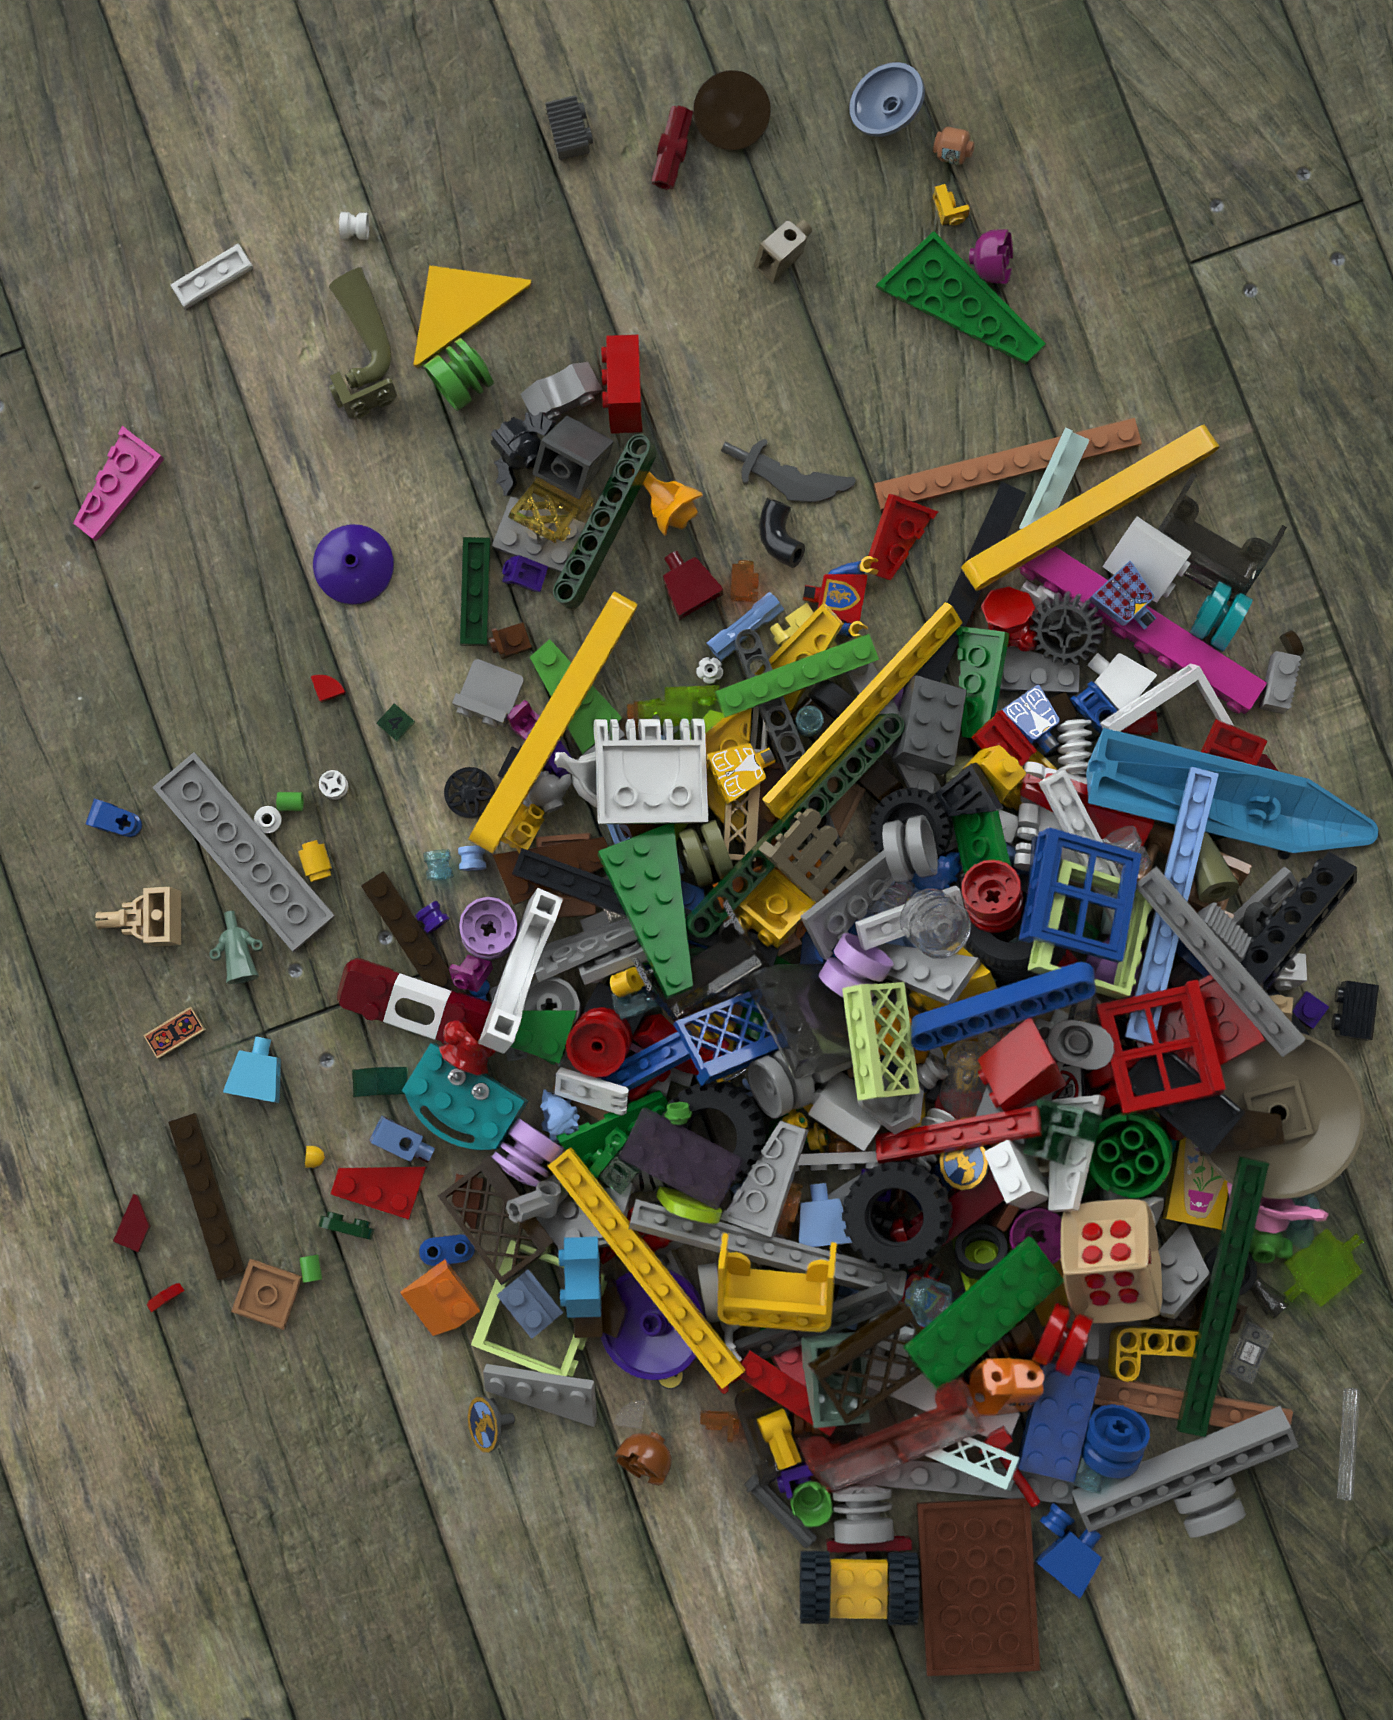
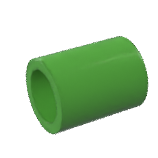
M277 792V811H303V792Z
M319 1255L299 1258L303 1283L322 1279Z

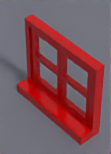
M1198 980L1188 981L1185 986L1096 1004L1100 1026L1111 1035L1114 1043V1053L1109 1063L1122 1115L1224 1093L1226 1087ZM1181 1002L1189 1037L1159 1043L1151 1008ZM1144 1010L1153 1045L1122 1051L1114 1016ZM1192 1048L1201 1083L1171 1089L1162 1054ZM1156 1055L1165 1091L1134 1097L1125 1062Z

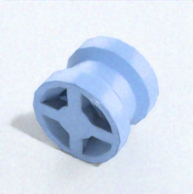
M480 846L459 847L458 854L461 856L459 870L475 871L486 869V862L483 861L485 849Z

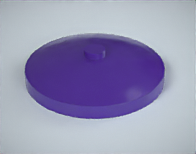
M667 1269L707 1320L704 1303L694 1286L680 1274ZM631 1272L616 1280V1287L622 1301L627 1306L628 1314L620 1337L614 1338L605 1333L601 1337L604 1348L611 1359L625 1372L647 1380L666 1379L687 1369L697 1359L693 1351Z

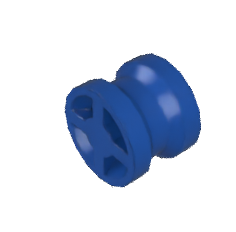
M1054 1503L1051 1504L1050 1512L1047 1516H1042L1039 1520L1060 1538L1065 1535L1066 1527L1075 1522L1070 1515Z

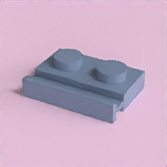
M529 1269L497 1294V1297L531 1339L563 1313Z

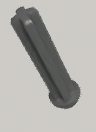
M753 1474L744 1484L747 1487L746 1491L748 1493L751 1491L804 1548L810 1547L817 1539L816 1535L808 1527L804 1526L798 1517L793 1515L792 1510L763 1481V1475Z

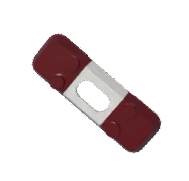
M361 958L352 959L346 964L337 991V1001L343 1009L362 1015L367 1020H377L442 1042L443 1045H446L444 1039L445 1025L454 1020L469 1023L481 1036L492 1006V1002L462 992L456 993L394 972L391 968ZM408 998L432 1007L435 1012L433 1022L423 1025L398 1016L395 1011L397 1000Z

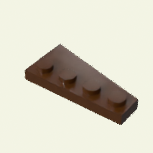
M600 837L528 850L593 873L604 868L598 857V851L607 848L608 845L605 838ZM518 851L493 854L514 906L529 900L537 888L547 892L551 890L512 875L519 856Z

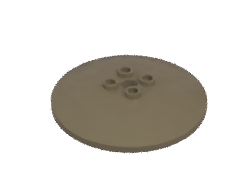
M1303 1033L1301 1034L1305 1037L1304 1042L1284 1057L1265 1038L1266 1042L1221 1066L1226 1087L1224 1094L1241 1109L1270 1113L1273 1106L1281 1105L1287 1111L1286 1118L1281 1120L1285 1144L1212 1154L1209 1156L1205 1155L1216 1172L1232 1185L1239 1156L1268 1162L1269 1168L1262 1197L1288 1199L1301 1197L1325 1187L1348 1167L1359 1148L1365 1124L1364 1101L1354 1073L1343 1058L1331 1047Z

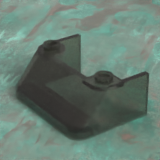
M1192 472L1159 526L1158 531L1191 552L1186 560L1191 564L1183 574L1184 576L1210 591L1221 581L1231 587L1232 593L1228 601L1232 602L1237 594H1247L1276 550L1287 527L1282 525L1270 544L1260 538H1250L1245 541L1241 548L1195 522L1199 514V506L1192 498L1186 496L1187 491L1197 476Z
M725 901L723 905L731 919L724 921L718 930L721 941L690 959L693 988L691 990L666 999L652 968L647 970L637 957L632 959L648 992L674 1023L677 1020L740 995L764 980L771 972V966L743 920L728 901Z

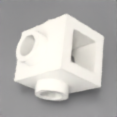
M1298 953L1271 986H1275L1277 990H1290L1306 982V954Z

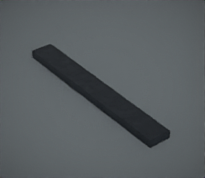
M1001 482L965 562L1006 538L1026 492ZM962 570L947 603L953 606L963 622L960 626L966 627L982 589L976 591ZM956 631L914 676L941 682L959 642V636L956 635Z

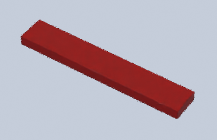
M1037 1106L905 1129L897 1134L892 1132L875 1135L876 1160L879 1164L996 1144L1006 1140L1013 1141L1041 1136L1040 1111Z

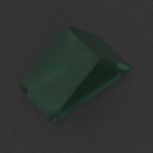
M373 1067L352 1070L353 1097L405 1095L402 1089L408 1081V1067Z

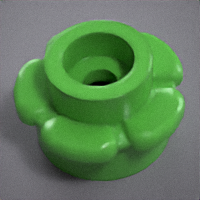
M674 1102L667 1105V1112L664 1116L670 1120L671 1124L680 1125L687 1122V1119L692 1115V1111L689 1110L688 1103Z

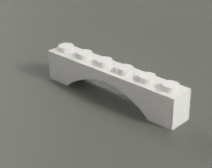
M537 888L529 899L478 1042L479 1044L503 1054L513 1044L522 1019L523 1007L534 971L556 921L563 898Z

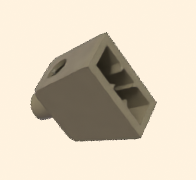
M801 220L796 225L791 221H786L760 244L754 267L769 281L774 283L803 253L808 239L807 236L812 233L811 226L804 220Z

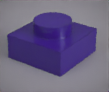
M1304 991L1292 1008V1011L1301 1023L1312 1030L1329 1006L1308 991Z

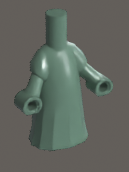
M227 911L224 913L227 930L221 934L218 945L210 951L209 956L211 960L218 961L221 959V952L225 950L227 984H239L255 980L259 977V974L253 963L248 945L252 946L255 952L263 950V944L260 940L252 938L248 931L237 926L235 911Z

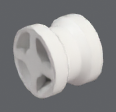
M327 771L323 773L319 780L321 792L329 799H341L348 792V781L338 771Z

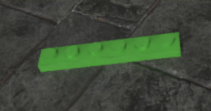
M867 634L717 690L715 694L724 718L876 662L879 658L871 637Z

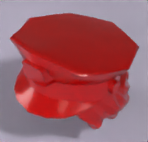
M1010 586L991 590L981 605L989 630L1010 633L1007 647H1017L1023 652L1034 650L1039 640H1033L1038 633L1030 630V625L1035 623L1031 619L1035 606L1029 593L1019 591Z
M458 1020L450 1021L445 1025L444 1039L446 1045L439 1047L442 1058L459 1070L474 1075L488 1073V1057L492 1056L496 1050L479 1044L481 1036L469 1023Z

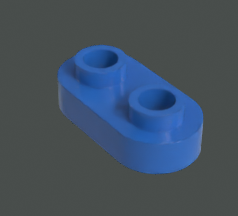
M464 1234L429 1238L421 1244L419 1249L421 1260L430 1266H436L444 1259L449 1264L466 1262L475 1253L474 1246ZM458 1243H462L466 1247L463 1254H459L456 1251ZM432 1246L438 1249L436 1257H431L428 1254V1250Z

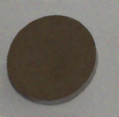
M737 70L723 71L707 79L698 90L693 107L694 120L701 135L712 145L724 150L744 149L757 142L765 133L771 117L770 99L765 88L753 76Z

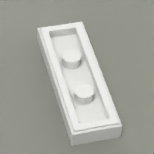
M237 244L170 286L186 310L252 270L253 266L240 245Z

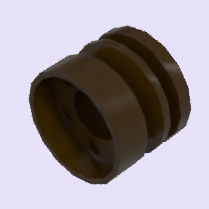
M1025 1318L1021 1319L982 1354L984 1360L1000 1359L1002 1357L1012 1359L1010 1353L1016 1352L1022 1360L1034 1357L1037 1344Z

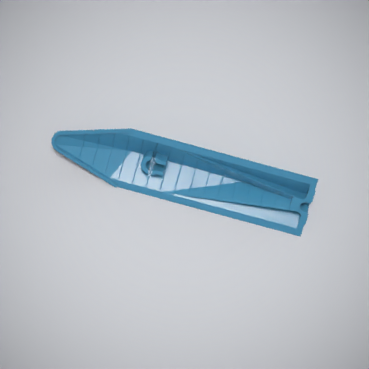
M1103 728L1088 762L1086 777L1089 804L1176 825L1189 769L1194 767L1218 773L1205 832L1290 853L1370 845L1378 837V827L1372 819L1309 778Z

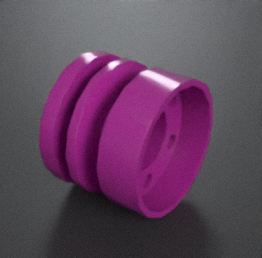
M1043 1207L1022 1210L1014 1218L1010 1226L1009 1241L1012 1249L1016 1248L1027 1237L1034 1238L1031 1234L1033 1230L1039 1231L1043 1229L1045 1240L1043 1242L1038 1240L1036 1243L1049 1261L1054 1264L1061 1258L1062 1219L1056 1212L1049 1211Z

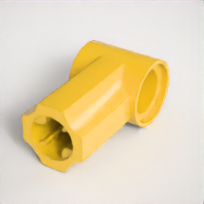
M782 1408L758 1418L759 1429L765 1442L769 1444L778 1470L801 1462L791 1435L792 1428L784 1409Z

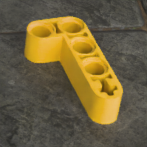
M1117 1326L1112 1330L1109 1339V1372L1117 1379L1130 1382L1135 1380L1140 1373L1141 1354L1193 1357L1199 1330ZM1129 1332L1131 1340L1128 1345L1122 1346L1121 1336ZM1152 1334H1156L1158 1338L1157 1344L1150 1348L1148 1339ZM1180 1335H1183L1185 1339L1184 1346L1181 1349H1177L1175 1341ZM1127 1360L1129 1370L1121 1375L1119 1366L1123 1361Z

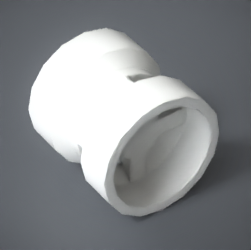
M341 212L339 218L340 238L350 239L356 235L359 240H368L369 214L359 213L355 217L350 212Z

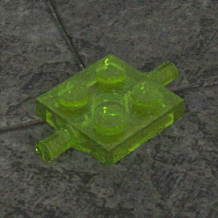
M1328 1228L1323 1229L1295 1252L1290 1259L1283 1262L1296 1282L1287 1291L1283 1292L1285 1297L1292 1302L1293 1299L1304 1292L1313 1299L1318 1307H1322L1363 1273L1362 1269L1354 1261L1351 1253L1363 1243L1360 1236L1355 1233V1235L1343 1243L1337 1240Z

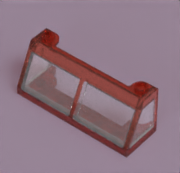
M963 1377L943 1384L937 1389L935 1393L937 1408L843 1446L841 1442L836 1444L829 1443L823 1437V1434L799 1442L809 1470L826 1491L831 1493L984 1432L986 1429L966 1380Z

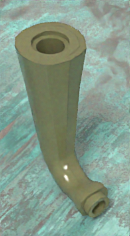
M362 267L344 273L329 285V289L344 308L371 355V361L366 367L352 368L349 370V373L345 374L346 381L352 389H359L365 384L381 379L391 364V349L387 333Z
M1204 832L1194 873V881L1199 901L1216 903L1233 896L1237 892L1239 884L1209 833Z

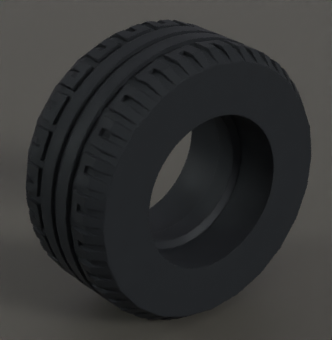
M1021 874L1018 877L1021 883L1025 909L1029 875ZM1064 903L1058 930L1069 933L1068 914ZM964 908L962 929L966 949L973 957L979 958L981 964L991 972L994 979L1016 983L1041 975L1027 970L1034 941L1030 943L1024 941L1017 943L1001 941L991 933L980 930L972 924L966 913V908ZM1054 945L1050 964L1057 966L1059 961L1063 959L1067 949Z

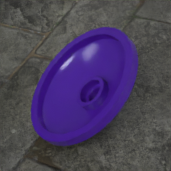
M357 524L344 525L329 532L318 544L313 558L314 576L323 592L333 600L349 605L363 604L377 598L389 585L394 571L393 554L384 537L372 528ZM349 557H355L356 561L354 564L349 565L346 563Z

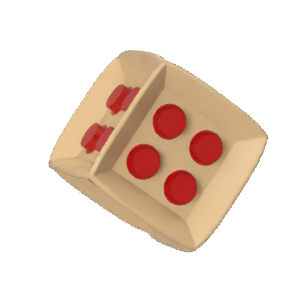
M1135 1199L1081 1203L1079 1211L1063 1212L1061 1221V1262L1064 1272V1286L1074 1317L1081 1313L1093 1318L1092 1324L1138 1321L1159 1315L1162 1305V1270L1158 1251L1157 1231L1148 1204L1145 1201Z

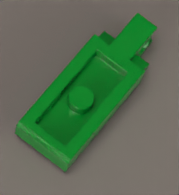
M618 1127L605 1137V1150L599 1148L589 1160L593 1163L589 1171L595 1178L600 1175L629 1139V1136Z

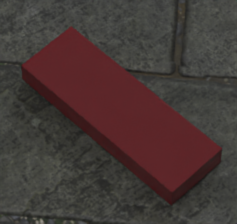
M908 1535L894 1536L893 1540L885 1542L849 1544L836 1542L835 1538H827L826 1550L829 1553L912 1550V1540Z

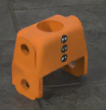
M1010 1358L986 1359L971 1372L969 1377L970 1384L966 1387L968 1409L974 1412L975 1416H996L1028 1411L1044 1391V1373L1039 1363L1032 1360ZM975 1394H982L984 1402H978L975 1399Z

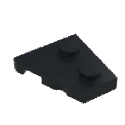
M978 763L968 765L935 793L948 816L994 812L1003 809Z

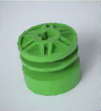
M461 338L454 342L460 354H457L450 346L446 348L450 358L448 363L437 355L423 365L432 382L456 411H459L472 401L467 390L469 387L478 394L483 393L478 380H481L488 388L494 384L483 359L475 349L467 345Z

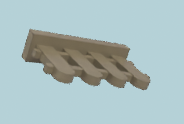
M810 808L803 814L798 812L794 816L797 821L784 835L778 834L776 837L778 842L775 846L765 841L758 850L798 889L815 903H818L868 862L860 858L852 864L849 860L854 855L853 846L847 842H842L835 847L833 843L838 837L837 830L826 825L819 831L816 826L821 821V815L818 811ZM811 833L814 837L800 852L797 848ZM828 850L831 854L816 868L814 864ZM791 855L795 857L792 862L788 859ZM845 867L847 871L833 885L831 883L832 879ZM808 871L812 874L809 879L805 876ZM825 888L828 890L826 895L822 893Z

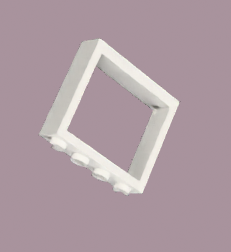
M1191 663L1100 723L1102 728L1121 732V730L1195 682L1216 719L1233 725L1200 666Z

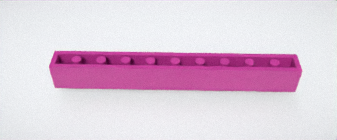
M1056 546L1019 567L1021 569L1020 573L1025 578L1031 581L1034 579L1044 584L1045 588L1050 589L1054 593L1059 592L1062 597H1064L1067 591L1071 592L1072 599L1078 593L1081 594L1082 598L1080 601L1082 603L1108 581ZM1090 603L1088 607H1089L1090 609H1092L1093 607H1096V606H1095L1094 604ZM1147 605L1145 607L1156 619L1145 629L1134 618L1122 626L1100 609L1094 615V617H1103V621L1099 625L1104 623L1112 628L1111 632L1118 638L1123 640L1127 638L1134 642V647L1144 654L1151 653L1158 658L1157 662L1167 669L1174 668L1179 671L1190 663L1200 666L1217 697L1227 703L1226 707L1237 714H1240V712L1246 714L1267 684V682Z

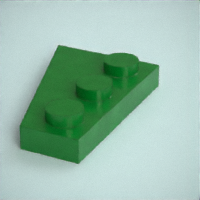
M523 1010L514 1042L510 1047L561 1063L566 1049L568 1034L572 1030L578 1010Z

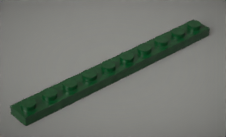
M1239 1156L1176 1426L1178 1432L1206 1437L1269 1168V1163L1266 1161Z

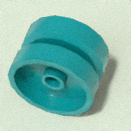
M1219 581L1211 594L1207 595L1202 603L1189 633L1202 640L1208 636L1213 627L1216 628L1210 640L1211 646L1223 652L1241 625L1253 599L1243 593H1239L1228 606L1227 602L1232 593L1231 587Z

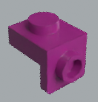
M524 700L520 705H516L511 709L506 719L511 729L526 741L540 716Z

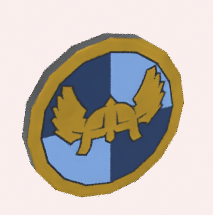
M991 1145L941 1153L940 1169L945 1180L952 1187L960 1190L974 1189L980 1185L989 1170V1163L984 1152L991 1149Z
M479 1396L473 1399L469 1406V1431L477 1448L487 1453L494 1451L500 1442L501 1427L514 1424L515 1417L513 1413L501 1415L494 1398L488 1399L487 1397Z

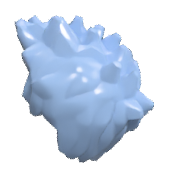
M544 1089L540 1106L545 1118L541 1123L542 1130L549 1132V1139L557 1144L560 1142L556 1136L562 1133L569 1135L579 1130L577 1121L580 1116L577 1115L576 1106L571 1107L570 1099L564 1100L563 1097L547 1092Z

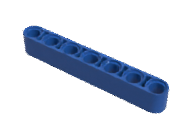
M1085 962L1074 963L918 1014L911 1020L912 1046L919 1051L932 1050L1093 997L1096 992L1094 969Z

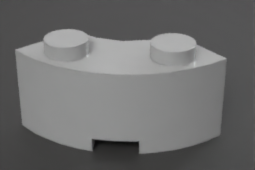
M589 362L571 364L552 376L535 381L520 395L532 415L536 416L539 412H545L549 419L555 421L561 417L562 413L578 405L583 407L591 404L595 400L594 396L603 389Z

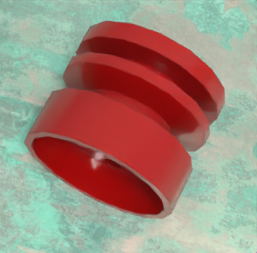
M985 860L973 865L966 872L962 881V896L966 913L971 923L978 929L989 933L1003 932L1012 928L1020 920L1024 911L1021 883L1016 871L1007 863L998 860Z

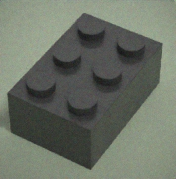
M914 676L906 683L903 689L899 716L904 721V730L895 740L891 761L939 775L945 774L954 767L966 690L920 676Z

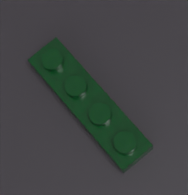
M463 537L461 646H488L490 538Z

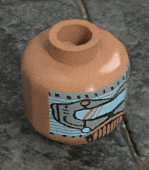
M945 127L942 132L938 131L933 152L937 153L940 161L961 165L966 160V157H972L975 143L970 141V133L968 131Z

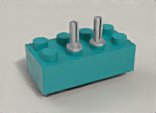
M430 1043L402 1089L415 1115L431 1132L451 1144L476 1150L501 1148L499 1145L506 1140L509 1130L520 1117L529 1101L487 1074L474 1075L457 1069L442 1058L439 1049L440 1045ZM422 1106H426L438 1120L448 1127L473 1135L475 1138L474 1142H464L440 1131L421 1112Z

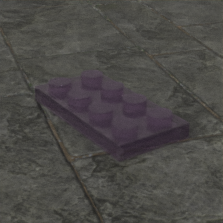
M646 1107L642 1108L619 1156L625 1162L715 1210L720 1208L743 1160L741 1157L680 1125L671 1124L670 1120Z

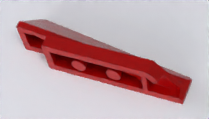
M1047 773L1045 778L1051 776L1054 773ZM1026 774L1022 781L1020 795L1053 812L1039 785V782L1044 779ZM1070 779L1100 838L1116 847L1140 853L1155 820L1089 804L1087 784Z

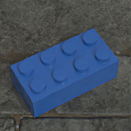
M1053 1356L1050 1364L1047 1366L1039 1364L1044 1373V1391L1028 1411L1018 1452V1458H1020L1018 1469L1074 1482L1100 1373L1097 1366L1077 1361L1071 1375L1068 1377L1056 1371L1055 1364L1058 1357Z

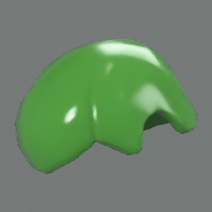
M808 1481L801 1483L794 1489L792 1493L793 1498H790L791 1509L793 1510V1515L798 1517L804 1526L820 1527L830 1520L833 1513V1498L830 1491L824 1485L817 1481Z

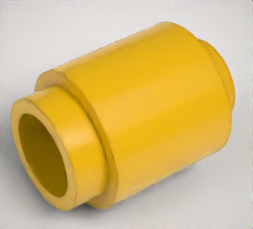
M317 840L302 844L303 850L298 851L305 875L306 877L309 876L310 882L330 877L332 866L325 844H318Z

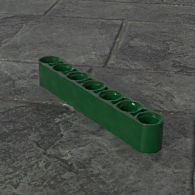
M634 435L627 442L554 585V598L568 609H575L583 602L656 459L657 450L653 443L644 435ZM647 445L646 451L638 455L637 450L639 447ZM634 469L633 476L625 479L626 472ZM618 493H622L620 501L613 503V497ZM605 517H610L609 523L605 527H600L601 521ZM597 541V547L592 551H588L590 543ZM585 565V571L580 575H576L577 568ZM569 589H573L572 596L564 600V593Z

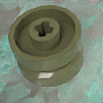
M715 819L703 823L701 826L704 842H700L696 831L692 828L679 832L684 848L682 850L690 873L694 875L699 889L712 885L711 866H714L718 878L721 880L733 868Z

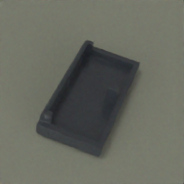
M1175 1052L1162 1054L1171 1089L1201 1083L1199 1072ZM1156 1055L1141 1058L1128 1072L1132 1091L1137 1096L1165 1091ZM1224 1093L1153 1109L1208 1156L1245 1114L1241 1107Z

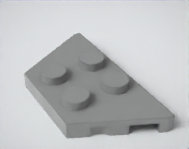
M630 1182L605 1188L604 1190L627 1218L629 1211L627 1206L631 1193H634L635 1185ZM572 1197L565 1198L558 1205L555 1216L551 1218L536 1216L559 1249H564V1238L598 1236L599 1248L610 1246Z
M1185 1223L1181 1224L1159 1250L1162 1270V1305L1160 1315L1176 1319L1211 1278L1207 1266Z

